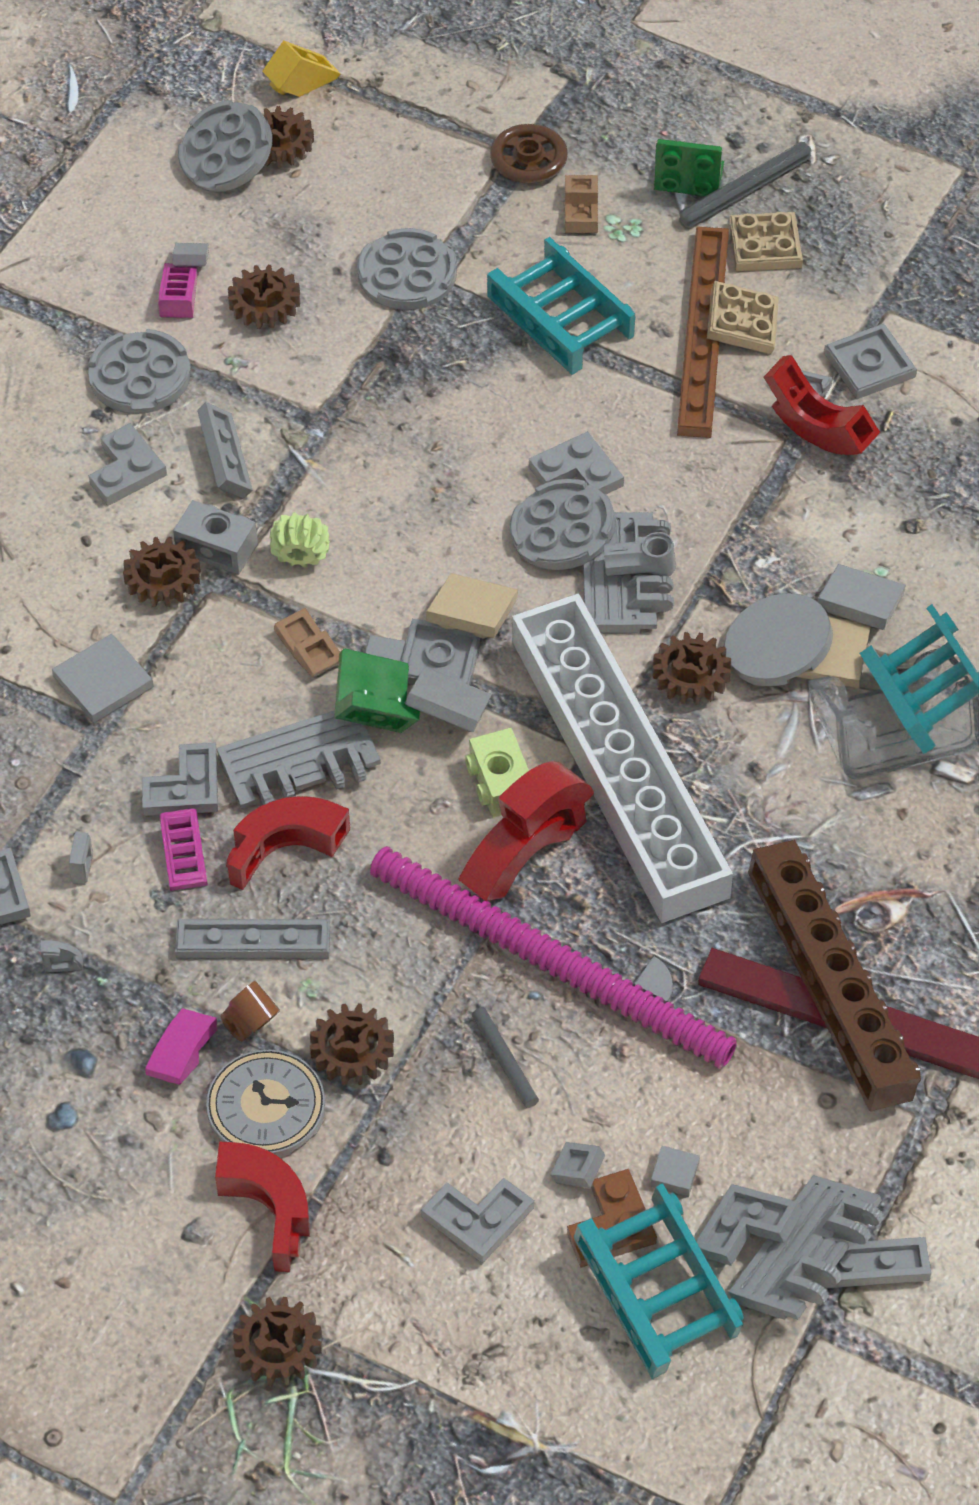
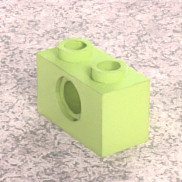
M512 728L469 739V754L465 755L468 773L471 777L476 775L479 783L476 784L479 801L482 806L488 805L492 818L502 816L498 797L518 778L529 771Z

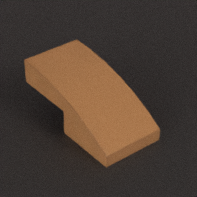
M565 175V233H598V175Z
M306 608L275 623L274 631L297 662L312 677L339 664V649L326 630L321 632Z

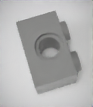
M194 500L191 501L173 530L175 545L183 540L186 543V550L193 548L196 559H199V561L236 574L241 573L258 545L256 522L251 521L245 516L234 515L220 510L211 504H202Z

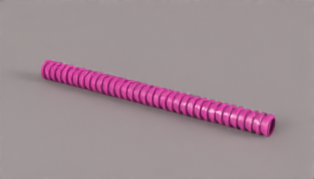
M388 846L379 850L373 858L370 874L375 878L380 877V880L384 883L390 882V886L394 889L400 887V891L403 894L410 893V897L414 900L419 898L421 904H429V907L434 911L439 909V913L443 916L449 914L450 920L454 922L459 920V924L463 927L469 925L470 931L474 933L479 931V935L483 938L489 936V941L493 944L499 942V946L502 949L509 948L511 954L516 955L519 953L520 959H529V963L533 966L539 964L540 970L544 972L549 970V974L553 977L559 975L560 981L563 983L570 981L572 988L580 987L581 993H590V997L594 1000L600 998V1002L603 1005L611 1004L612 1010L618 1011L620 1009L621 1014L625 1017L631 1015V1020L635 1023L642 1021L644 1028L647 1029L651 1026L653 1033L659 1034L661 1032L664 1039L669 1040L672 1038L673 1043L677 1046L683 1044L684 1050H694L693 1054L697 1057L703 1055L707 1063L714 1061L716 1068L721 1069L726 1066L732 1058L737 1046V1039L730 1036L726 1038L724 1031L716 1032V1028L711 1024L705 1026L704 1020L698 1019L696 1021L693 1014L688 1013L685 1015L684 1010L680 1007L674 1009L673 1003H663L664 999L657 996L654 998L651 991L643 992L642 986L638 984L633 986V982L629 979L623 981L622 975L619 973L612 975V970L608 967L602 969V965L599 962L592 964L590 957L585 956L582 958V954L577 950L571 952L570 946L565 945L562 947L561 942L557 939L551 941L550 935H541V931L537 928L531 930L530 924H521V920L517 917L511 919L510 913H501V909L497 906L491 908L490 902H481V898L477 895L471 897L470 891H461L459 885H452L448 879L442 880V877L437 873L432 875L430 869H422V865L417 862L412 864L410 858H402L401 853H393V850Z

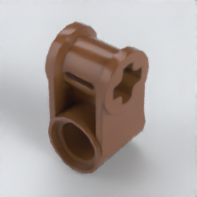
M253 981L229 1002V1006L221 1014V1020L229 1033L242 1042L252 1032L255 1033L280 1012V1009L256 981Z

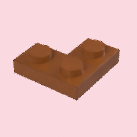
M629 1168L594 1179L591 1189L602 1214L592 1218L598 1229L602 1227L606 1230L646 1210ZM584 1221L567 1226V1235L580 1268L588 1266V1263L574 1240V1234L577 1225ZM651 1225L613 1244V1249L610 1250L613 1257L656 1244L657 1235L653 1226Z

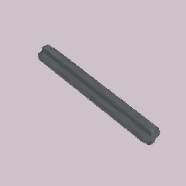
M799 142L681 210L679 213L680 222L686 228H691L810 159L811 147L805 142Z

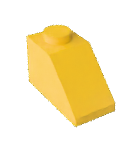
M284 40L262 71L271 80L269 85L276 92L282 95L289 93L298 97L338 79L341 74L324 55Z

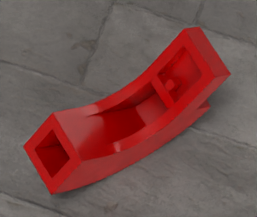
M792 355L782 356L763 377L777 399L772 404V408L781 420L801 438L825 451L840 455L862 454L880 433L864 405L838 406L820 396L810 385Z
M550 761L526 772L498 797L501 815L530 837L551 816L559 811L565 813L567 816L566 820L577 827L575 831H578L587 822L584 806L594 795V791L590 785L562 763Z
M296 796L278 799L253 810L233 830L235 847L229 853L226 861L230 885L244 890L262 861L270 853L282 847L292 845L306 846L333 857L350 831L349 809L321 798Z
M559 811L528 837L507 819L502 818L473 852L458 880L485 901L503 898L507 895L522 867L537 851L548 844L570 840L577 827L566 820L567 816L564 812Z
M219 1142L215 1173L218 1196L254 1199L265 1205L275 1217L272 1248L274 1272H290L292 1257L299 1258L300 1236L310 1237L308 1202L300 1179L285 1161L266 1149L246 1143Z

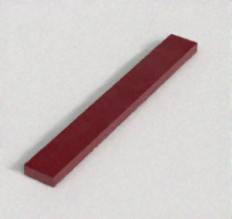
M711 948L699 976L698 985L827 1028L801 977ZM887 1006L888 1018L894 1029L899 1030L902 1034L904 1048L908 1056L979 1079L978 1036Z

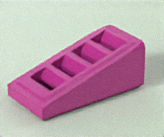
M164 263L158 299L160 317L193 318L198 266H175L173 263ZM171 280H188V281H171Z
M196 809L161 813L159 818L170 891L208 886ZM193 839V842L171 845V842ZM190 854L196 855L193 857L173 859V857L184 856ZM198 868V871L175 874V870Z

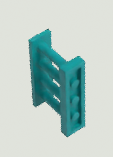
M550 236L544 239V260L513 278L507 277L498 267L487 273V297L571 375L577 373L583 367L584 348L617 328L629 340L634 337L636 316L633 309L628 304L621 302L579 264L564 246L558 245ZM551 270L563 279L535 297L528 296L521 290V288ZM573 289L584 298V300L556 317L550 316L542 309ZM593 309H596L606 318L577 337L571 336L564 329V327Z
M933 604L926 609L936 624L890 655L885 653L880 657L872 645L859 653L906 731L923 754L936 746L929 735V732L934 730L933 725L979 695V672L953 635L959 629L947 612L940 616ZM945 636L948 641L946 644L899 675L897 672L898 666ZM954 655L958 656L960 662L911 694L908 688L910 685ZM967 674H970L973 681L927 712L923 713L920 711L922 710L921 705Z
M663 1183L655 1187L651 1199L654 1204L653 1207L606 1230L602 1227L598 1229L593 1219L590 1218L578 1224L574 1234V1240L651 1379L667 1372L673 1350L723 1326L730 1340L738 1337L743 1326L742 1320H744L739 1304L734 1298L729 1299L681 1216L684 1212L678 1197L673 1192L669 1194ZM663 1220L674 1241L626 1265L622 1262L617 1264L610 1251L613 1249V1244ZM683 1255L694 1275L693 1277L646 1300L636 1298L630 1287L633 1279ZM703 1290L714 1312L666 1336L656 1334L650 1323L652 1315Z

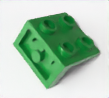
M664 139L657 140L654 190L707 196L721 187L724 171L722 147Z
M346 648L340 651L334 718L398 733L404 732L420 720V711L405 704L407 700L408 663Z

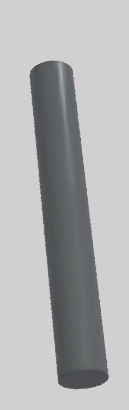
M484 1007L476 1009L472 1013V1017L526 1108L535 1106L539 1099Z

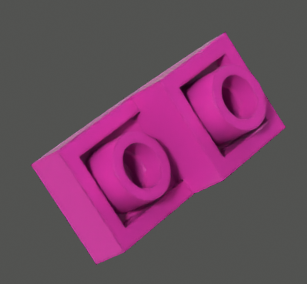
M182 1008L157 1043L145 1068L146 1075L181 1085L199 1064V1050L217 1031V1018Z

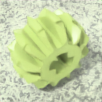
M293 512L292 516L281 515L280 519L273 523L269 538L271 539V554L278 556L279 562H289L291 566L297 564L306 568L307 564L318 565L320 560L326 558V553L329 550L328 526L322 524L320 518H310L308 513L304 516L298 515L296 512Z

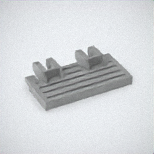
M614 512L616 527L609 544L643 541L647 535L654 532H663L671 535V523L665 520L653 519V512ZM604 550L597 557L583 564L584 604L601 634L640 633L641 629H657V613L668 612L673 609L674 597L667 594L673 591L674 588L671 577L648 575L647 573L607 576Z
M334 710L218 747L217 755L241 809L255 805L256 799L254 794L257 793L262 805L274 801L273 795L269 791L270 789L280 786L283 798L296 797L291 782H293L296 791L326 782L325 771H328L336 790L344 788L345 778L339 767L347 764L350 765L353 776L358 783L367 780L363 763L366 768L381 764V760L365 725L335 719Z
M813 1175L795 1199V1201L799 1202L803 1213L786 1242L782 1243L766 1239L730 1289L729 1294L731 1298H734L739 1305L783 1320L787 1316L798 1320L807 1308L805 1301L820 1305L824 1304L829 1297V1293L824 1286L812 1281L837 1286L842 1279V1274L835 1266L849 1248L847 1241L862 1245L866 1244L871 1237V1233L862 1223L876 1227L884 1219V1214L877 1208L882 1201L880 1195Z

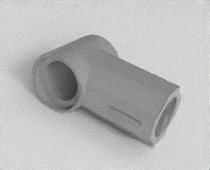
M654 532L647 535L643 541L604 544L607 576L647 573L648 575H664L669 577L676 569L674 543L672 538L666 533Z

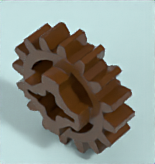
M276 106L275 112H270L267 108L263 109V116L268 121L272 132V147L264 166H269L271 162H276L279 168L282 167L285 161L291 166L294 165V158L296 157L304 160L305 152L312 151V143L314 142V129H312L311 120H305L303 112L294 115L293 108L291 107L286 112H282L280 106Z
M268 264L265 270H260L258 265H254V272L249 273L244 269L241 271L242 279L239 277L232 278L233 286L228 287L229 310L234 312L236 320L243 317L245 326L255 322L257 329H261L263 323H268L272 329L275 327V321L286 324L287 315L295 317L296 307L301 305L300 285L295 283L293 274L285 276L284 268L281 267L275 272L272 271V265Z
M154 537L153 544L151 545L141 541V550L131 549L129 551L130 559H126L123 562L124 583L128 585L129 594H137L139 603L150 599L152 607H156L159 601H164L165 606L170 607L172 599L182 603L184 602L183 593L193 595L195 593L194 584H200V561L196 559L193 548L186 550V543L183 540L177 545L173 544L172 537H168L165 543H160L158 537Z
M684 632L682 640H679L674 635L670 636V646L661 643L659 645V653H655L653 656L652 677L657 680V689H667L668 699H672L676 695L680 696V704L683 705L688 698H692L695 705H700L701 697H705L710 702L713 701L714 691L723 694L725 683L730 682L731 658L726 657V647L716 648L717 639L713 637L706 642L703 640V633L700 632L696 639L691 638L688 632Z
M346 1003L341 1005V1013L336 1014L333 1010L328 1009L327 1021L317 1019L316 1031L310 1032V1055L312 1059H315L317 1071L326 1069L329 1081L337 1075L341 1076L342 1085L345 1086L349 1078H355L358 1085L363 1084V1076L368 1075L373 1080L377 1079V1067L387 1070L389 1067L388 1058L394 1056V1044H392L394 1043L393 1030H388V1019L384 1017L377 1020V1009L372 1008L368 1013H364L360 1003L357 1004L354 1011H349ZM333 1034L334 1038L329 1040V1046L326 1047L328 1039ZM378 1041L376 1050L371 1054L370 1050L375 1048L374 1043Z
M284 1296L280 1305H274L270 1297L266 1298L265 1308L260 1309L254 1303L250 1305L252 1316L249 1317L241 1314L239 1316L241 1328L233 1330L234 1341L237 1342L233 1345L235 1357L240 1358V1369L246 1371L252 1368L251 1377L255 1382L262 1375L266 1376L267 1384L271 1387L276 1378H282L285 1386L290 1385V1376L293 1374L301 1380L304 1379V1366L315 1368L317 1362L314 1354H322V1341L319 1340L322 1338L321 1325H315V1313L312 1311L304 1315V1304L300 1301L293 1308L289 1307L288 1297ZM258 1330L259 1336L253 1340L254 1345L250 1347L252 1336ZM305 1336L304 1346L298 1353L296 1347L302 1343V1338Z

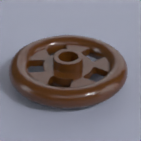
M519 124L504 130L495 138L490 149L492 164L502 176L509 180L526 184L543 182L556 176L565 166L568 157L567 146L563 138L554 130L538 124ZM550 143L554 149L546 152L542 145ZM504 148H512L513 155H503ZM544 160L550 163L543 168L538 167ZM517 163L522 167H526V169L521 170L513 166Z

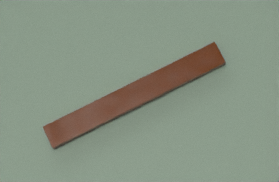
M696 226L677 436L712 437L720 342L707 339L711 288L714 281L725 283L728 228Z

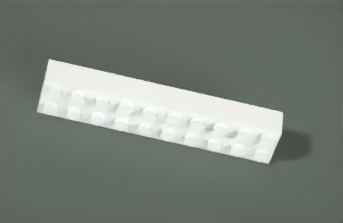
M579 593L512 616V643L587 784L592 787L599 807L660 922L664 923L730 899L733 873Z

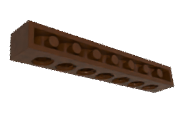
M795 840L753 849L748 874L869 1111L913 1101L917 1086L921 1081L919 1067L915 1061H911L904 1048L902 1034L899 1030L894 1029L889 1020L887 1006L882 999H878L873 989L869 972L862 968L857 959L854 943L851 940H847L841 928V920L835 910L832 911L826 900L823 884L816 881L811 871L808 856L801 852Z

